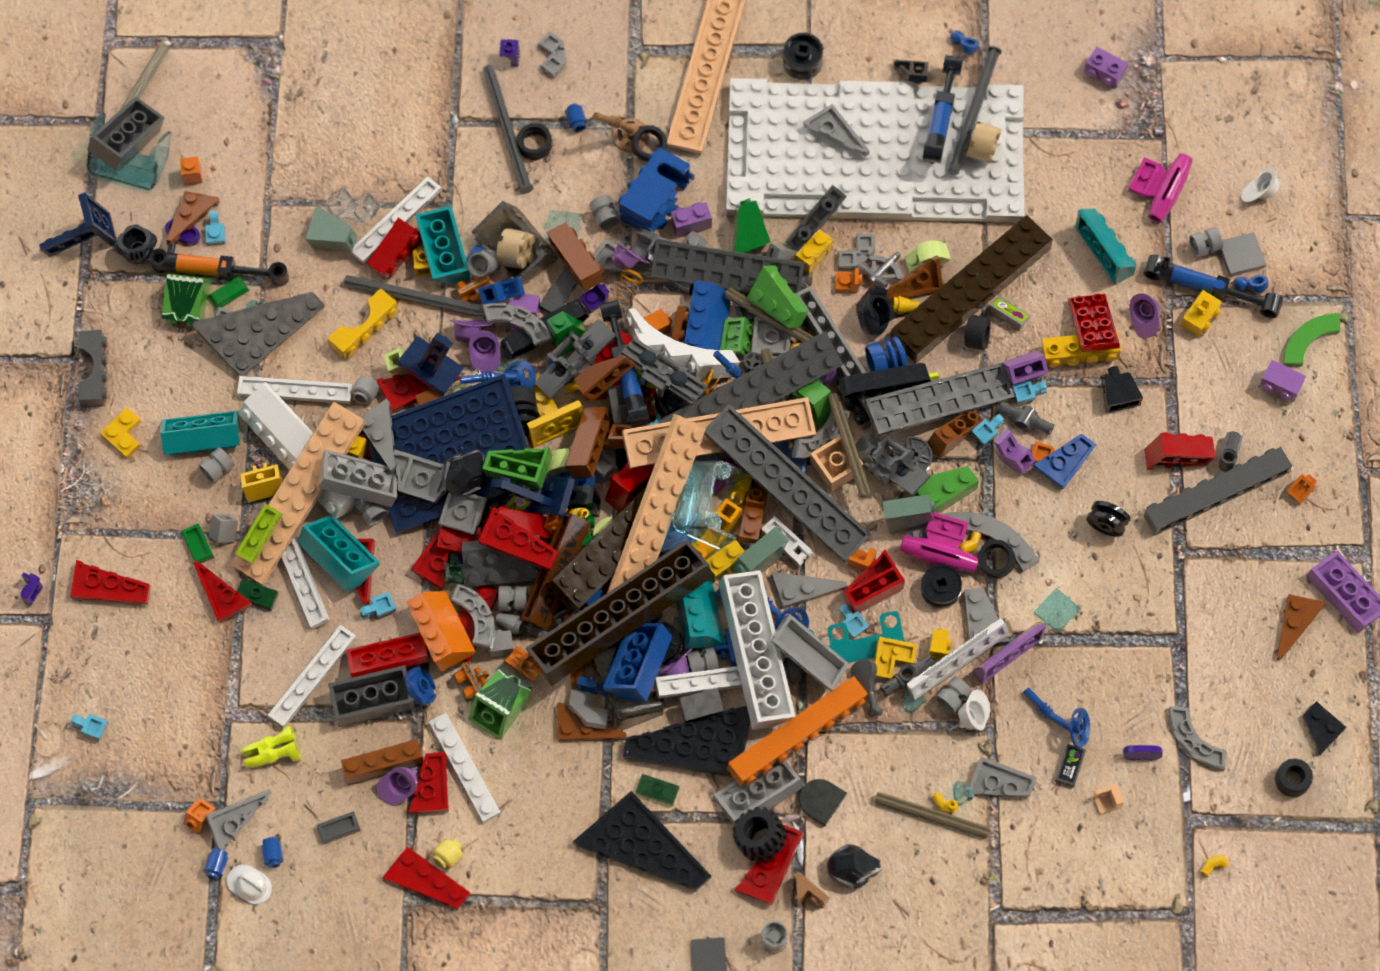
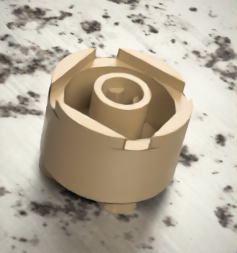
M977 121L968 145L966 157L991 163L1002 129Z
M506 228L501 236H504L502 242L499 241L497 245V261L501 262L500 265L524 269L527 263H531L534 254L531 251L535 237L529 232Z

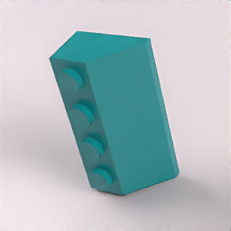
M452 206L415 214L433 281L456 284L462 280H471Z
M1096 209L1078 210L1075 228L1113 283L1116 285L1133 276L1136 262L1132 257L1128 256L1123 243L1118 242L1114 230L1107 226L1104 216L1101 213L1099 214Z
M238 410L162 419L160 436L163 453L173 456L178 455L180 452L196 453L204 449L213 451L218 447L235 448L237 445H240L241 439Z
M331 515L302 527L298 544L345 591L360 586L379 567L380 562Z
M711 578L677 601L686 649L725 645Z

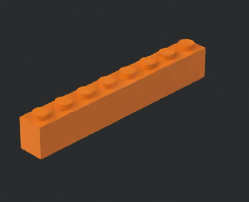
M854 676L796 715L795 718L789 720L728 763L727 770L740 787L745 784L751 785L757 780L756 777L758 775L768 773L775 763L778 762L780 764L789 757L788 754L801 750L805 742L808 740L810 742L814 741L819 737L821 731L831 729L838 719L844 720L851 714V710L864 706L868 693Z

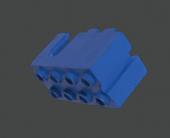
M660 147L656 152L651 153L647 165L641 167L637 179L631 181L628 187L629 190L626 194H622L618 200L621 221L637 230L642 227L653 233L658 227L664 229L669 222L665 217L668 213L671 214L672 211L678 208V205L675 204L678 200L675 198L678 191L674 190L675 187L678 186L685 190L690 183V179L691 181L695 180L694 174L690 172L689 163Z

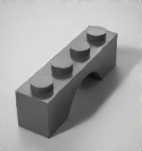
M102 330L79 331V350L82 356L94 362L93 371L90 376L78 383V400L81 407L104 406V399L108 398L107 388H105V382L108 381L107 371H105V365L108 364L107 353H105V348L108 347L107 336H104Z

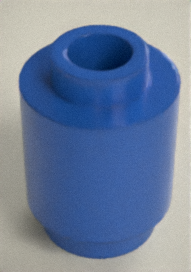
M578 104L569 105L565 110V115L570 129L573 132L585 130L587 120L582 106Z
M277 837L263 839L261 850L264 865L269 868L279 867L284 862L281 842L278 841Z
M213 848L212 852H209L203 870L208 878L217 880L223 877L228 861V853L226 851Z

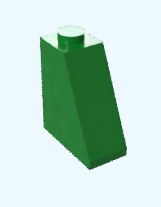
M750 198L740 201V205L735 208L732 251L744 253L771 243L757 201H751Z
M564 311L547 320L548 329L553 339L551 343L555 348L570 335V331L580 338L588 330L583 322ZM574 340L560 355L563 356L564 354L575 349L573 344L576 340Z

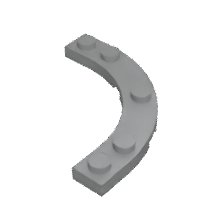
M973 512L942 514L969 522L966 533L976 531L981 533L982 536L985 535L994 540H1002L1008 543L1015 553L1016 564L1022 572L1039 563L1038 557L1026 541L1007 524L990 516ZM928 522L913 527L905 532V536L927 538L926 527Z

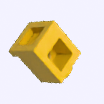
M420 246L417 250H413L416 277L430 276L431 271L424 246Z
M944 628L933 630L929 654L931 658L942 660L944 656L950 654L949 650L952 639L948 638L949 630Z

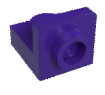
M501 39L499 55L500 57L511 59V66L519 67V40Z
M599 283L580 297V301L592 314L600 308V304L609 301V299L607 300L609 298V290L604 284L601 285Z
M23 572L21 576L28 585L23 587L20 597L25 604L31 606L43 586L38 576L33 573L28 575Z

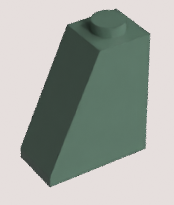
M315 207L306 240L312 248L353 251L354 245L357 243V234L347 223L324 209Z
M929 494L883 501L885 521L890 534L933 520V513L936 512L935 502L931 501Z
M777 526L774 527L737 558L733 569L736 573L760 570L762 572L778 562L789 539Z

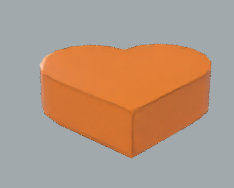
M1035 441L1032 451L1035 459L1033 464L1055 452V449L1048 444Z

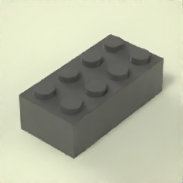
M135 96L91 136L87 150L117 171L161 131L165 117Z
M478 541L462 542L466 587L534 581L537 578L541 567L481 545Z
M405 665L328 683L338 727L414 710V701L407 689Z

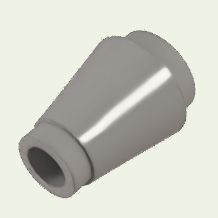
M498 613L495 620L496 624L506 630H511L513 634H521L526 625L525 622L520 620L521 616Z

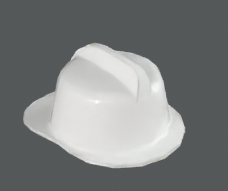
M1268 167L1250 182L1241 194L1242 201L1252 202L1258 198L1269 199L1273 197L1282 185L1277 178L1276 169Z
M981 690L972 691L967 702L959 708L960 728L977 729L980 731L985 728L990 714V703L985 693Z
M236 866L227 876L228 888L246 902L260 904L270 897L272 892L270 880L251 866Z

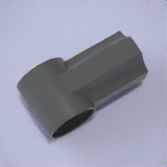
M1238 432L1226 433L1218 461L1219 468L1224 472L1230 471L1236 465L1243 438ZM1225 458H1228V459H1230L1231 461L1228 462V461H1225L1224 459H1225Z

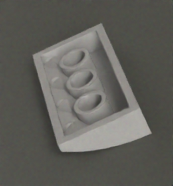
M325 449L320 467L318 488L392 507L397 498L396 471L392 472L388 466Z
M786 760L780 764L778 762L775 763L768 773L758 775L756 777L757 780L749 786L745 784L740 787L737 781L714 794L718 804L734 826H737L735 821L741 818L740 815L742 813L746 814L748 809L755 810V807H760V809L767 807L769 810L803 788L800 777Z

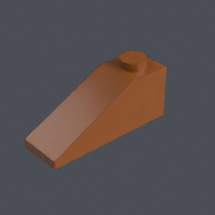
M621 355L587 367L574 380L582 394L594 402L636 364L625 355Z

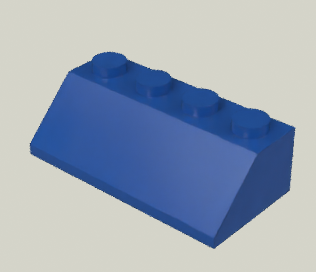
M694 282L684 344L702 349L720 350L724 321L728 319L731 301L725 298L727 290L714 283Z
M645 623L622 639L604 683V690L631 702H647L672 639L671 634L662 623Z

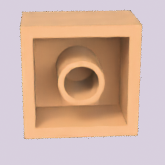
M841 436L810 453V463L831 492L854 478Z

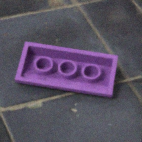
M1338 550L1313 567L1306 577L1358 633L1362 632L1380 617V595Z
M1041 622L1035 623L977 666L972 673L982 684L1040 642L1043 639L1046 625Z

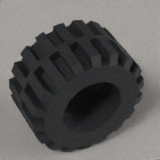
M755 807V810L750 808L746 814L742 813L740 815L741 818L735 821L737 826H733V838L746 858L748 857L749 860H756V862L764 860L767 862L769 858L772 857L774 859L777 857V853L783 851L782 847H785V840L787 839L786 828L773 810H768L767 807L762 809ZM768 829L762 838L752 840L758 831Z

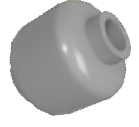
M359 377L351 390L353 399L359 404H370L379 391V385L373 377Z

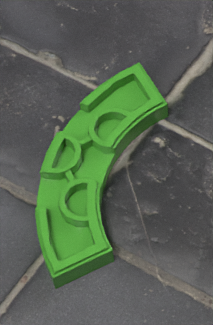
M1340 313L1318 316L1303 324L1293 334L1287 345L1283 365L1303 366L1304 354L1315 339L1340 332Z

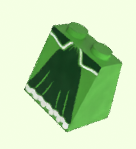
M167 274L162 319H167V323L178 324V321H186L185 325L191 326L194 321L202 320L205 314L211 279Z
M500 667L476 693L468 720L501 740L530 700L533 687Z

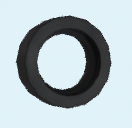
M530 123L520 129L517 135V145L525 158L539 160L550 153L552 136L549 129L544 125ZM531 134H540L545 138V145L539 149H529L524 145V139Z
M654 125L640 127L631 140L633 154L644 162H649L648 159L651 154L644 152L639 147L638 141L643 134L649 133L654 135L659 141L660 148L666 150L667 147L665 133Z
M991 540L986 542L979 550L978 562L986 575L993 578H1001L1012 572L1016 556L1008 543L1002 540ZM993 548H1001L1008 555V562L1002 569L993 570L986 564V555Z

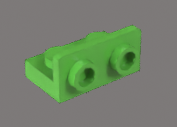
M745 317L725 319L720 350H732L735 355H740L744 358L751 350L750 342L753 335V325Z

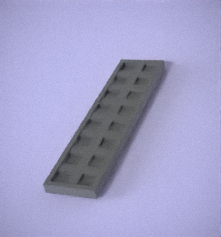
M656 239L651 277L693 284L695 281L709 282L725 289L732 288L738 291L750 292L763 266L775 265L781 277L788 282L792 292L798 293L801 289L805 262Z
M998 363L865 399L864 405L878 437L1002 403V401L1013 400L1016 396L1003 364Z

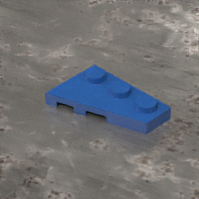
M1081 433L1055 452L1035 463L1032 467L1061 489H1064L1097 444Z

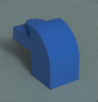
M520 276L478 288L483 305L525 295Z

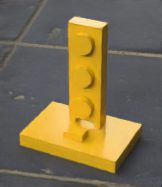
M536 373L537 380L540 377L539 373ZM535 384L532 390L535 392L540 418L527 423L530 441L534 448L577 429L580 423V416L583 414L582 405L579 400L558 409L554 400L550 399Z

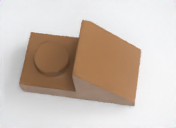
M799 871L796 873L797 906L807 896H810L809 900L813 904L824 908L829 902V896Z

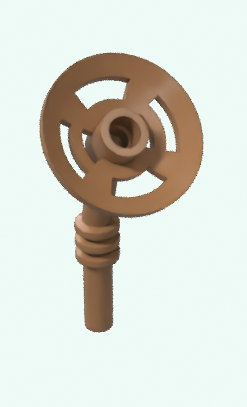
M597 112L593 114V119L615 127L613 130V140L618 148L623 151L632 152L631 146L627 145V143L631 144L635 132L639 127L645 126L642 121L633 118L622 120L614 115L607 116ZM618 131H622L623 139L621 141L617 136ZM649 133L639 138L640 149L648 143Z

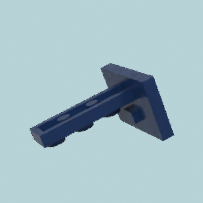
M85 192L79 194L78 198L85 223L72 230L64 231L59 236L48 238L45 242L39 244L40 250L50 257L96 236L100 237L110 246H114L117 237L110 212Z
M438 332L430 344L417 335L396 363L397 366L442 397L464 369V367L446 356L453 343L446 336Z
M546 476L541 490L534 488L528 490L526 485L521 483L512 484V480L501 477L500 480L492 479L490 487L534 503L527 511L528 513L565 517L575 479L570 477Z

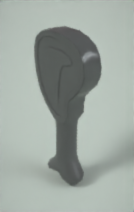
M862 659L852 665L851 676H854L868 693L867 697L870 703L868 715L870 717L880 716L883 713V709L879 707L874 693V679L877 673V666L871 659Z

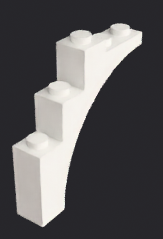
M635 308L628 309L624 325L629 330L632 338L635 337L655 351L665 352L667 357L682 367L689 368V373L697 379L704 380L710 369L714 370L711 379H717L719 376L720 378L731 377L726 372V368L713 357L715 351H719L731 363L733 362L739 366L740 362L732 350L702 349L678 342L653 328L641 317Z

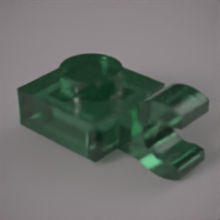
M450 553V559L444 565V582L464 584L463 564H458V553Z

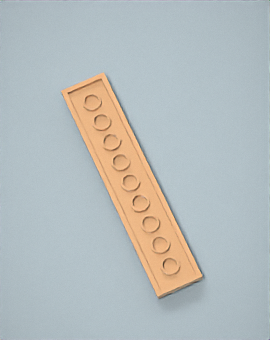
M707 0L667 139V147L698 154L703 153L746 0Z
M808 397L736 410L771 443L816 435ZM720 413L688 418V420L707 428ZM671 422L622 430L629 469L654 465L656 463ZM703 435L696 457L721 453L723 451L707 436Z
M336 402L332 403L269 503L270 507L278 510L283 515L255 563L252 564L236 555L231 563L232 566L259 583L265 584L324 490L318 488L324 450L346 455L367 421Z
M673 415L608 592L658 559L706 428L679 415Z

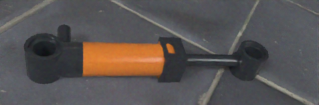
M177 241L168 245L167 252L158 248L150 252L149 255L151 266L157 273L171 271L216 276L224 281H232L234 273L266 276L278 287L286 285L289 281L287 267L282 262L272 263L269 269L236 266L232 256L220 255V258L175 253ZM159 259H163L162 262H156ZM277 273H283L280 276H276Z

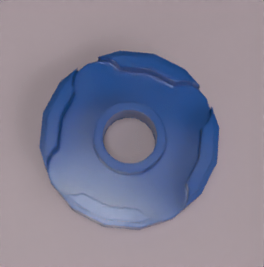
M420 667L409 670L406 675V684L412 698L423 706L434 702L436 699V694H434L436 686L430 674L424 669L421 670Z

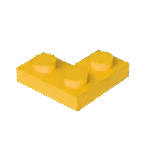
M127 407L100 432V435L128 459L141 447L140 443L129 434L141 423V419Z
M878 637L874 659L877 666L875 677L891 680L895 661L908 664L915 663L918 644Z

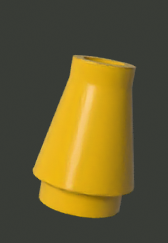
M901 296L893 297L892 306L896 314L911 313L920 305L919 301Z

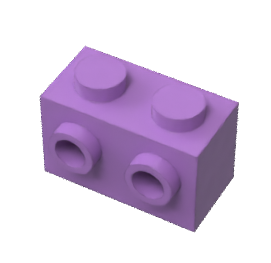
M1096 47L1086 62L1084 72L1092 78L1103 81L1107 86L1117 88L1127 72L1129 63Z
M707 202L695 203L690 207L677 208L671 212V223L677 238L688 235L692 230L699 232L712 228V216Z
M1038 351L1002 362L1012 384L1039 378L1049 373L1045 356Z
M1271 360L1259 386L1263 387L1267 392H1274L1280 395L1284 400L1294 402L1304 384L1306 376Z

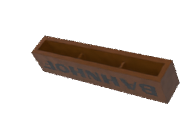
M566 513L565 517L561 516L550 546L558 551V556L551 571L540 568L521 615V621L537 629H549L553 622L555 611L560 605V600L545 584L582 548L583 541L589 532L590 522L573 513Z

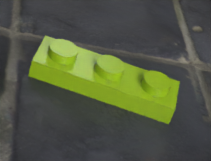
M264 504L235 554L254 564L283 514Z

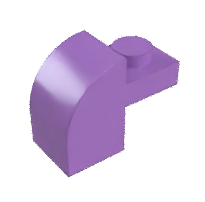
M530 294L517 296L508 305L523 307L531 311L538 318L539 305L541 304L540 296ZM508 324V327H511L512 333L520 329L514 325Z
M1005 429L994 441L998 449L996 451L997 456L1011 469L1024 474L1035 462L1029 448L1018 444L1010 430Z

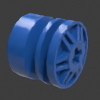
M897 336L892 337L891 342L889 339H885L884 349H882L879 342L865 345V355L870 372L907 365L906 352Z

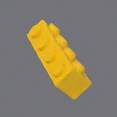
M1077 335L1042 338L1041 343L1042 354L1045 356L1047 366L1051 368L1065 364L1074 366L1084 362L1093 364L1103 360L1112 362L1119 359L1121 348L1082 353Z

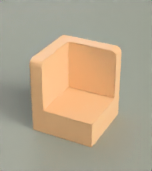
M1117 784L1094 792L1093 799L1099 814L1102 815L1123 807L1124 800Z

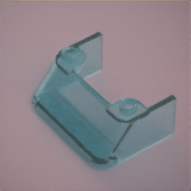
M102 112L91 122L89 142L91 136L105 124L106 113ZM167 131L157 141V145L150 151V156L136 153L117 171L88 151L87 169L91 174L151 190L157 185L168 160L171 131Z
M694 461L687 481L683 485V490L676 502V509L672 519L673 527L680 533L718 549H722L735 541L737 536L720 530L721 519L717 513L710 510L716 478L734 485L747 477L748 474L743 469L725 461Z

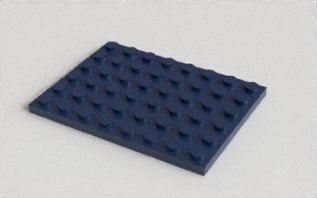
M505 374L390 416L392 418L391 429L394 437L393 450L396 449L443 465L453 454H466L476 449L485 455V462L488 451L511 449L517 451L530 448ZM364 432L373 462L387 466ZM486 475L484 476L485 479L481 489L471 493L485 497L487 501L508 494L490 487L491 481L494 478L486 477ZM397 484V498L392 507L387 506L395 532L399 534L440 519L448 491L436 503L399 492Z

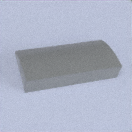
M790 614L781 621L771 639L772 644L830 692L833 691L849 665L847 661Z

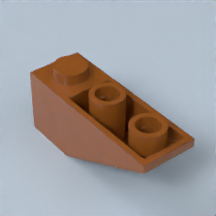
M974 410L962 413L935 430L928 441V445L935 455L940 458L969 436L971 430L980 424L983 419Z

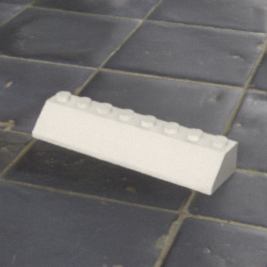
M266 382L243 402L239 416L262 439L266 446L273 451L278 459L291 470L313 435V432ZM323 490L318 498V502L334 519L351 512L356 500L355 497L328 490Z
M761 570L723 575L718 585L752 730L770 728L791 720L796 716L780 649L771 643L775 628Z

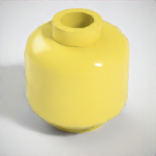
M444 839L433 850L434 862L443 869L452 868L463 856L461 844L455 839L452 841Z

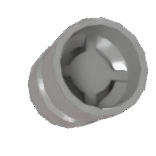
M599 196L590 202L589 208L592 215H596L595 222L598 229L607 230L620 222L619 214L614 209L615 205L611 196Z
M1216 227L1204 230V233L1198 232L1189 236L1192 252L1197 258L1207 255L1209 251L1213 253L1223 249V241Z
M490 249L472 254L467 262L468 270L477 277L495 272L500 265V262L497 261V253Z
M220 447L210 454V459L206 458L198 465L205 476L213 483L223 476L222 472L227 473L235 466L232 459Z
M358 498L354 501L355 507L359 513L363 514L362 517L368 526L379 524L389 514L385 505Z
M499 586V611H511L512 608L515 611H523L528 600L527 586H516L515 589H512L511 586Z
M713 647L702 650V653L695 651L687 654L690 673L719 669Z
M953 677L947 684V689L943 688L936 695V700L946 711L955 714L962 706L961 702L968 700L972 690L963 680Z
M771 921L764 925L761 935L763 948L767 952L774 954L783 951L787 945V928L779 921Z

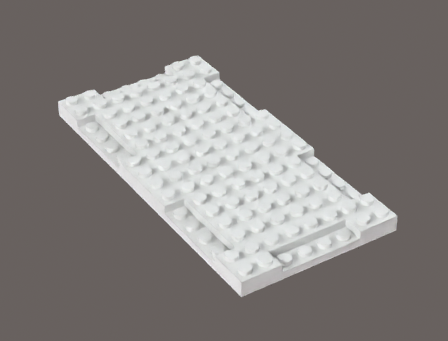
M730 78L726 216H735V208L740 205V201L750 198L751 201H757L762 217L805 218L833 184L847 197L831 215L830 218L1017 223L1024 217L1023 85L989 84L977 121L1002 129L991 163H985L966 157L965 154L959 174L951 175L948 169L976 87L951 88L950 93L955 94L941 164H930L928 161L922 160L923 151L932 118L937 91L943 92L944 87L913 86V82L840 81V84L767 83V79ZM833 104L870 150V154L865 157L805 128L803 121Z

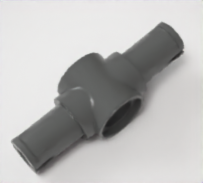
M1003 401L999 406L998 412L1013 418L1015 425L1024 431H1029L1031 428L1051 435L1054 429L1053 423L1041 419L1038 412L1030 406L1016 408Z
M927 655L915 664L903 665L891 680L880 686L881 691L887 697L895 690L907 687V683L913 678L919 676L935 664L933 659ZM910 673L912 677L906 679L903 677V674Z

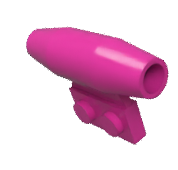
M1183 153L1179 154L1167 171L1161 164L1144 157L1129 186V191L1145 198L1154 197L1148 214L1149 219L1161 223L1175 205L1189 175L1193 161L1190 156Z
M936 512L933 513V520L928 521L926 527L927 538L904 535L900 546V551L920 561L933 565H947L957 571L974 573L978 563V557L957 548L964 541L969 522Z

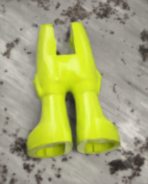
M292 726L285 727L280 734L274 737H264L262 740L241 749L242 756L258 754L244 761L245 767L253 768L269 763L272 764L282 757H289L294 762L300 761L301 755L295 743L296 737ZM287 743L285 746L273 749L277 745Z

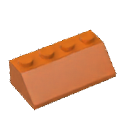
M446 591L422 592L406 601L434 662L442 672L476 653Z

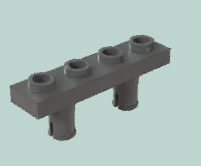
M832 184L785 243L798 252L822 228L847 196Z

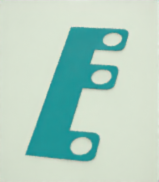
M891 611L880 615L882 634L850 640L845 623L829 625L827 632L830 645L828 646L848 663L875 657L878 637L905 642L899 613ZM889 615L894 616L897 620L893 628H888L884 624L885 618ZM841 627L844 630V637L837 640L833 638L832 631L834 628Z

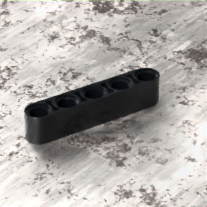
M575 299L539 318V320H542L548 328L547 320L562 311L581 322H584L589 317V314L580 300ZM522 329L506 336L500 342L510 359L518 358L538 347L534 346L531 338Z
M917 363L841 378L838 384L843 399L851 401L879 396L931 382V378L926 364Z

